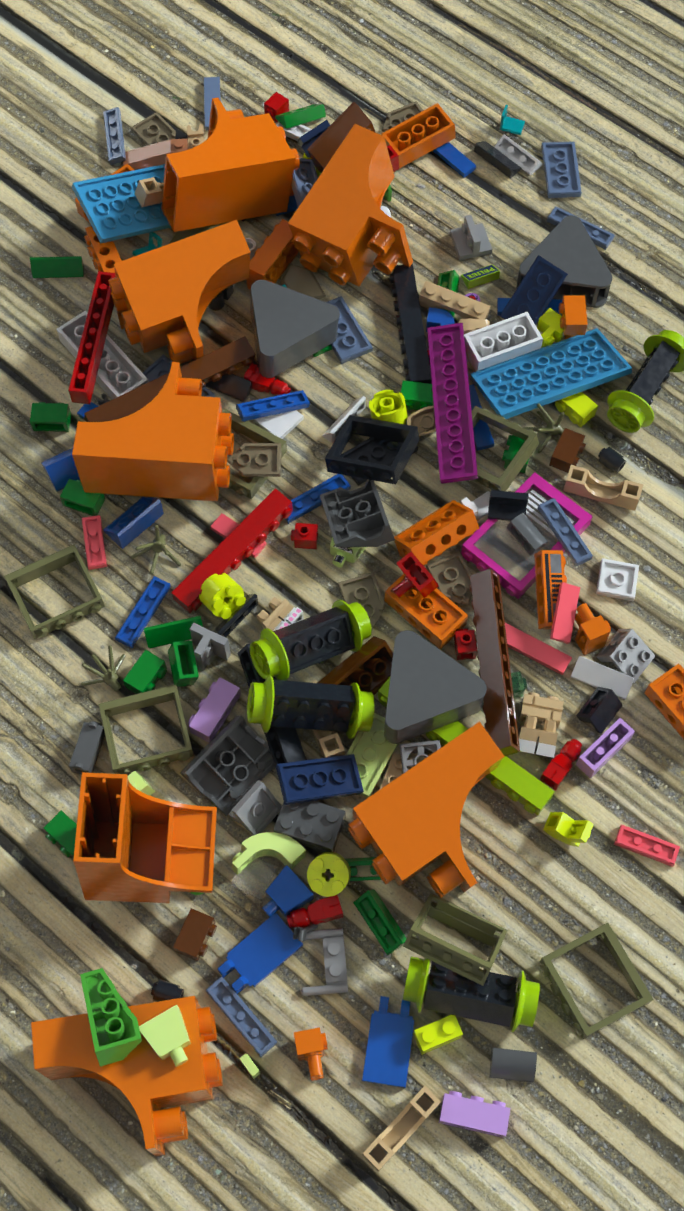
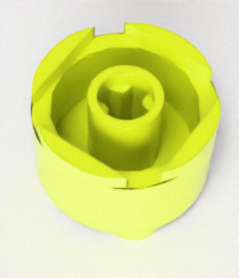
M389 389L382 390L373 395L374 398L372 401H369L372 419L406 425L408 414L405 398L402 393H394L393 390Z
M222 573V575L213 574L208 577L201 586V595L199 594L200 601L215 616L222 617L223 619H228L246 601L242 587L226 573Z
M334 852L320 854L310 863L307 870V880L312 891L326 897L335 896L342 892L351 877L348 862L340 854ZM328 869H330V873H334V876L330 879H327L328 877L324 875Z

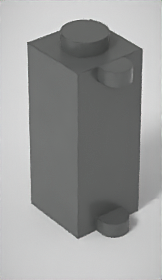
M95 721L84 722L69 764L73 773L81 775L82 772L93 773L105 738L104 727L101 723Z

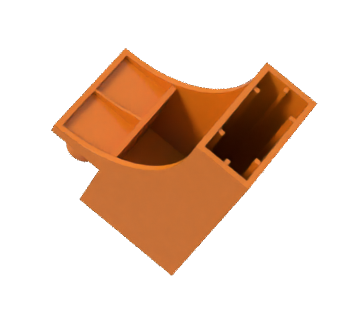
M212 98L208 139L194 148L166 154L162 211L173 232L287 212L289 197L294 196L291 186L293 172L300 165L298 152L295 148L290 149L286 142L283 127H277L269 113L244 117L241 109L226 111L219 98Z
M354 124L288 222L294 238L292 244L299 250L301 255L300 263L312 272H317L319 268L328 272V276L342 286L350 282L359 287L373 265L381 272L391 274L398 262L408 267L413 263L403 224L395 221L381 210L384 194L395 177L384 136Z
M237 220L114 264L116 277L109 279L108 283L112 291L111 296L117 313L122 314L125 323L123 326L131 345L140 342L144 353L168 345L167 349L172 362H179L180 364L191 360L194 361L203 356V344L198 329L206 308L223 290L249 278L251 252Z
M172 362L169 376L163 388L142 409L112 421H78L72 456L84 492L218 501L219 487L228 488L230 482V466L227 465V455H233L234 433H231V413H222L221 398L202 396V380L182 378L180 363Z
M480 721L353 808L352 818L354 820L348 824V831L361 850L371 844L378 855L372 860V866L385 885L394 879L398 886H401L439 858L444 864L432 871L426 878L440 898L458 886L463 892H466L478 883L467 865L461 846V814L470 790L486 775L494 771L505 757Z
M82 772L73 862L85 900L170 903L171 891L212 893L217 807L181 804L152 797L134 788L130 784L127 774Z
M195 996L128 1006L137 1018L138 1025L140 1026L171 1007L178 1005L191 1044L183 1048L188 1061L177 1067L171 1056L162 1060L141 1032L142 1042L123 1060L100 1067L95 1054L88 1013L31 1022L34 1069L51 1081L74 1077L90 1078L108 1083L121 1090L130 1101L140 1120L145 1149L155 1156L165 1155L164 1143L188 1139L185 1111L181 1112L180 1106L167 1109L161 1108L213 1100L212 1088L223 1086L220 1060L217 1059L216 1052H207L206 1042L217 1041L215 1017L211 1013L210 1006L201 1008Z

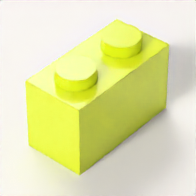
M583 392L555 402L558 411L564 412L570 421L579 427H582L593 418L598 408V405Z
M449 1015L414 1030L413 1035L421 1055L462 1038L463 1032L456 1016Z

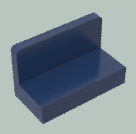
M325 120L298 139L297 142L307 158H311L307 149L330 126L328 120Z

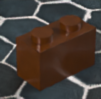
M565 428L551 456L549 466L569 473L570 466H577L580 459L577 456L579 453L582 454L585 449L586 443H583L585 435Z
M191 908L173 946L174 951L199 961L200 956L204 957L208 949L206 943L209 937H213L217 929L215 919Z

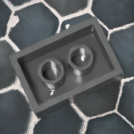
M317 801L284 805L283 802L274 832L287 835L304 847L322 853L334 852L346 818V811Z

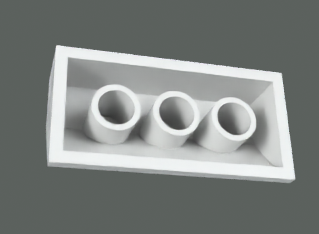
M528 312L464 334L469 361L475 371L538 350L543 342V338Z

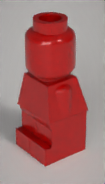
M253 363L244 374V379L251 381L252 389L257 392H270L275 396L291 392V388L288 387L287 383L278 379L275 380V377L266 378L262 376L257 365Z
M576 739L567 741L560 750V754L551 760L542 773L540 781L556 791L573 767L571 763L575 762L581 754V742Z
M338 895L317 900L310 904L307 910L306 908L296 909L286 916L289 927L295 928L306 927L310 925V922L316 925L343 918V911Z

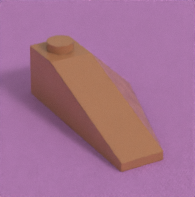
M170 139L126 151V161H123V166L129 164L134 170L163 165L165 164L166 154L188 150V140Z

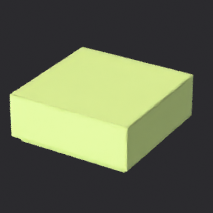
M244 1054L239 1058L253 1079L260 1075L259 1069L248 1054Z

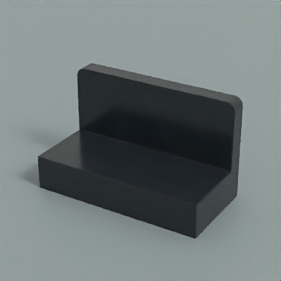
M491 490L488 519L511 521L522 513L526 515L529 493Z
M597 687L576 716L580 721L591 723L595 730L602 734L621 709L622 703L612 689Z

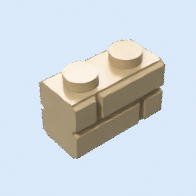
M534 692L524 694L519 721L524 722L526 716L530 715L537 717V725L544 726L545 719H551L556 721V728L558 729L564 701H560L559 698L549 696L548 698L540 697L539 694Z

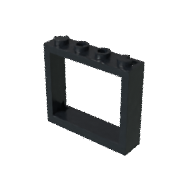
M349 415L325 457L327 472L396 485L419 442L418 427ZM352 434L403 443L391 466L340 457Z

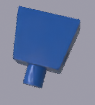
M286 865L266 889L265 893L270 901L262 907V910L268 917H271L278 910L286 917L290 915L291 911L300 909L314 899V895Z

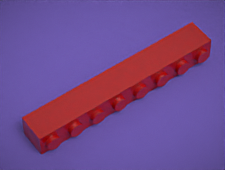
M98 271L68 390L73 403L90 404L114 307L111 296L112 291L108 280L115 278V273Z
M275 488L171 592L173 600L188 613L197 610L202 605L199 594L201 595L202 593L201 586L204 581L213 574L222 575V573H226L229 575L233 570H237L242 563L241 561L245 557L248 558L252 555L254 547L258 543L261 545L267 539V535L271 531L274 532L279 527L280 522L291 515L293 511L292 501Z

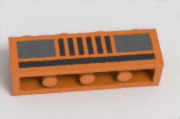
M541 550L534 554L538 629H552L559 586L562 582L567 583V578L564 574L566 559L563 556V550Z

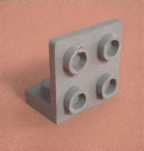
M619 629L597 655L601 662H613L621 673L633 677V683H635L655 657L654 653L633 629Z

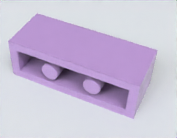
M220 677L217 682L212 683L207 698L201 700L196 715L193 714L188 722L190 733L207 742H210L216 736L241 696L239 687Z
M619 718L579 757L576 766L591 779L631 740L635 731Z
M449 1091V1094L444 1093L438 1123L504 1138L507 1134L511 1108L505 1107L506 1103L500 1101H493L490 1104L484 1102V1098L478 1096H471L468 1099L462 1097L460 1092Z

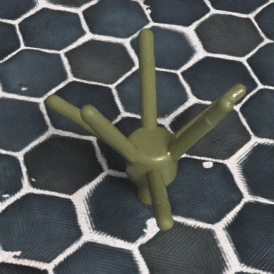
M538 403L537 407L540 411H537V414L547 423L546 428H523L549 433L538 450V453H541L552 435H562L565 428L560 425L564 412L554 422L541 404Z
M155 525L156 537L153 542L136 547V551H141L131 556V558H136L153 550L155 554L150 574L154 573L159 552L162 551L178 566H181V563L166 549V537L163 534H159L158 525Z
M109 645L110 669L108 670L92 654L91 657L103 673L85 663L82 664V667L98 675L101 679L85 681L81 685L105 682L107 685L110 684L114 691L120 689L121 685L117 681L118 676L116 673L125 658V654H122L114 668L112 646Z

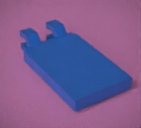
M274 913L229 951L226 957L227 961L217 969L223 978L234 969L237 970L241 977L231 986L238 994L248 985L255 988L303 946V943L299 939H293L294 933L277 913Z
M381 996L379 1011L374 1010V1014L372 1013L362 1081L406 1088L415 1020H413V1016H409V1001L402 999L400 1014L388 1013L389 997Z

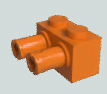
M585 295L563 296L562 303H559V314H562L560 328H563L564 340L575 335H585L588 325Z
M587 603L578 606L576 609L578 613L575 614V621L579 626L575 641L584 656L603 648L611 632L608 621H604L601 615L594 617Z
M320 1027L294 1032L298 1060L308 1061L311 1081L323 1079L321 1058L324 1056V1050L328 1049L326 1034L321 1033Z

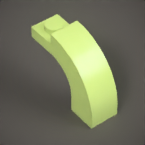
M276 832L259 833L241 843L243 853L239 852L232 859V870L238 875L255 859L262 856L275 857L285 866L288 865L292 870L305 858L306 849L287 835Z

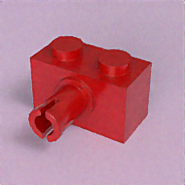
M412 551L396 563L405 575V579L392 588L399 599L412 587L416 588L423 598L439 587L436 580Z

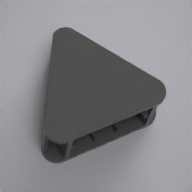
M573 215L566 216L520 264L516 289L539 255L568 274L552 299L563 300V296L585 295L586 307H602L607 301L612 274L580 218Z
M257 280L252 284L250 313L259 373L262 376L273 378L336 341L340 311L336 306L267 280Z
M409 630L400 632L396 636L394 643L384 737L392 744H399L478 713L483 706V698L487 690L485 682L415 632Z

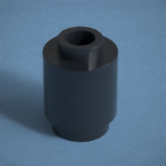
M611 447L603 448L598 455L599 462L613 472H620L626 464L624 456Z
M160 979L158 983L155 982L153 984L151 995L153 996V1001L156 1002L183 998L184 989L180 988V985Z

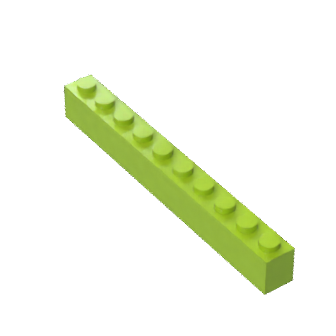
M390 677L378 691L379 702L387 707ZM456 721L427 732L426 736L431 741L440 740V744L443 747L468 730V728ZM507 756L503 758L494 771L485 776L496 789H502L511 800L520 802L524 805L526 811L531 814L535 813L537 816L548 804L555 792Z

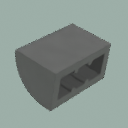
M524 513L511 520L506 527L530 556L548 543Z
M493 1048L491 1050L489 1078L534 1082L537 1052Z

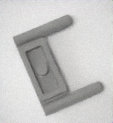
M343 928L314 930L306 933V940L323 939L326 985L303 987L301 994L303 996L348 992Z

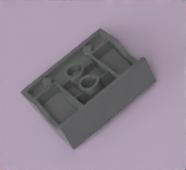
M367 479L364 487L353 491L340 487L320 495L336 547H378L395 540L373 480Z
M235 716L180 774L225 816H228L258 780L261 781L275 767L268 743L253 732L246 724L243 716Z

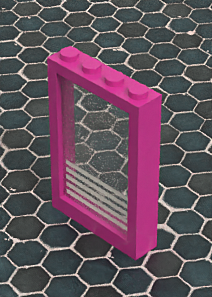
M535 472L515 491L518 493H529L526 516L548 541L537 552L541 550L565 551L539 512L538 505L555 498L579 536L591 523L592 515ZM487 519L462 545L461 554L465 560L474 563L479 571L493 570L499 576L500 585L505 588L506 592L519 599L536 582L534 554L530 556L506 528L510 521Z

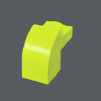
M551 308L538 321L537 329L543 333L541 334L543 338L541 348L552 345L554 341L556 343L560 342L563 337V328H560V318L562 316Z
M550 812L543 831L563 843L579 847L580 843L587 842L594 824L588 820H574L564 812Z

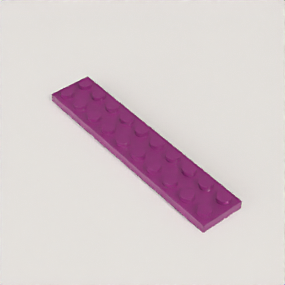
M463 323L429 327L427 331L440 482L444 484L478 479Z

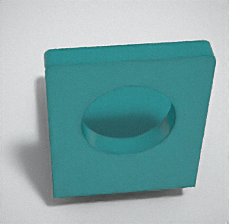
M506 104L501 116L500 130L521 135L525 121L507 117L508 105Z
M149 232L148 246L133 250L132 254L137 256L161 247L162 238L155 232ZM153 237L157 240V247L153 243Z

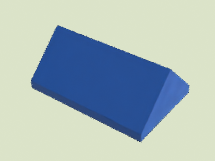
M73 448L41 462L56 492L64 489L69 479L80 480L72 456Z
M141 497L104 528L103 531L119 547L125 548L164 514L160 499Z

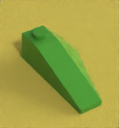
M103 968L80 974L95 1054L101 1067L121 1061L142 1042L137 1018L119 995Z

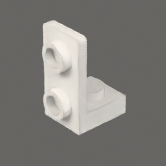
M487 491L472 502L466 497L460 503L472 509L476 520H479L488 514L490 492Z

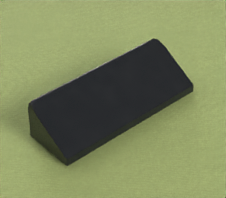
M482 141L475 144L474 152L510 179L521 170L520 166L488 142Z
M227 373L220 380L207 383L206 387L245 402L252 390V382L234 374L228 375Z
M247 595L245 603L232 613L228 619H224L213 632L226 638L258 605L257 595Z

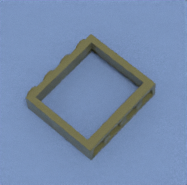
M475 406L472 410L473 428L479 420H482L525 440L500 478L477 467L478 479L473 481L491 490L506 491L539 445L537 434L531 429L522 428L516 422L507 421L501 415L492 414L486 408L481 409Z
M227 409L222 412L231 413V428L258 443H281V458L287 451L285 440L249 421L242 422L240 416ZM230 474L228 489L231 488L237 491L240 496L244 495L252 499L268 477H254L248 484Z
M75 544L4 576L34 639L43 638L48 633L56 629H62L67 624L79 621L90 613H97L105 607L102 597ZM76 561L94 599L34 626L17 587Z
M176 684L99 704L112 768L115 774L129 775L131 772L138 770L143 772L151 769L153 766H167L170 762L177 760L186 761L194 756ZM174 700L185 747L119 764L109 716Z
M430 893L410 929L403 947L484 986L508 930ZM427 916L492 946L493 948L488 960L485 961L422 930L421 927Z
M609 923L553 951L540 960L541 965L539 966L544 977L548 976L552 983L550 985L552 992L556 997H560L566 1016L570 1015L574 1022L572 1024L574 1031L579 1036L581 1035L583 1039L654 1000ZM601 936L638 1000L588 1027L551 961Z

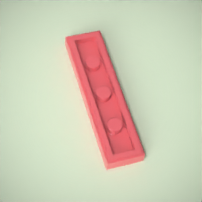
M505 623L507 646L561 675L564 674L572 660L571 656Z

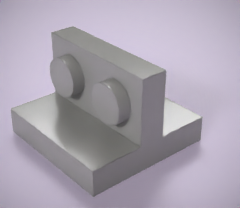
M472 215L464 217V223L461 228L450 230V236L459 260L492 254V247L483 223L475 225Z
M193 623L190 632L193 645L197 646L194 651L197 667L205 670L206 666L212 663L214 655L228 660L231 655L228 639Z
M258 780L228 815L232 820L243 825L254 836L262 833L281 811L282 806L265 784Z

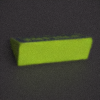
M489 265L462 274L461 277L466 287L470 289L499 279L500 271L494 265Z

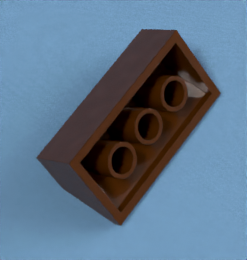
M355 102L307 149L316 170L320 173L323 172L354 124L375 132L371 120Z
M373 636L362 645L359 651L351 654L317 683L351 686L355 682L358 683L360 691L372 692L375 695L391 676L393 652L385 640Z

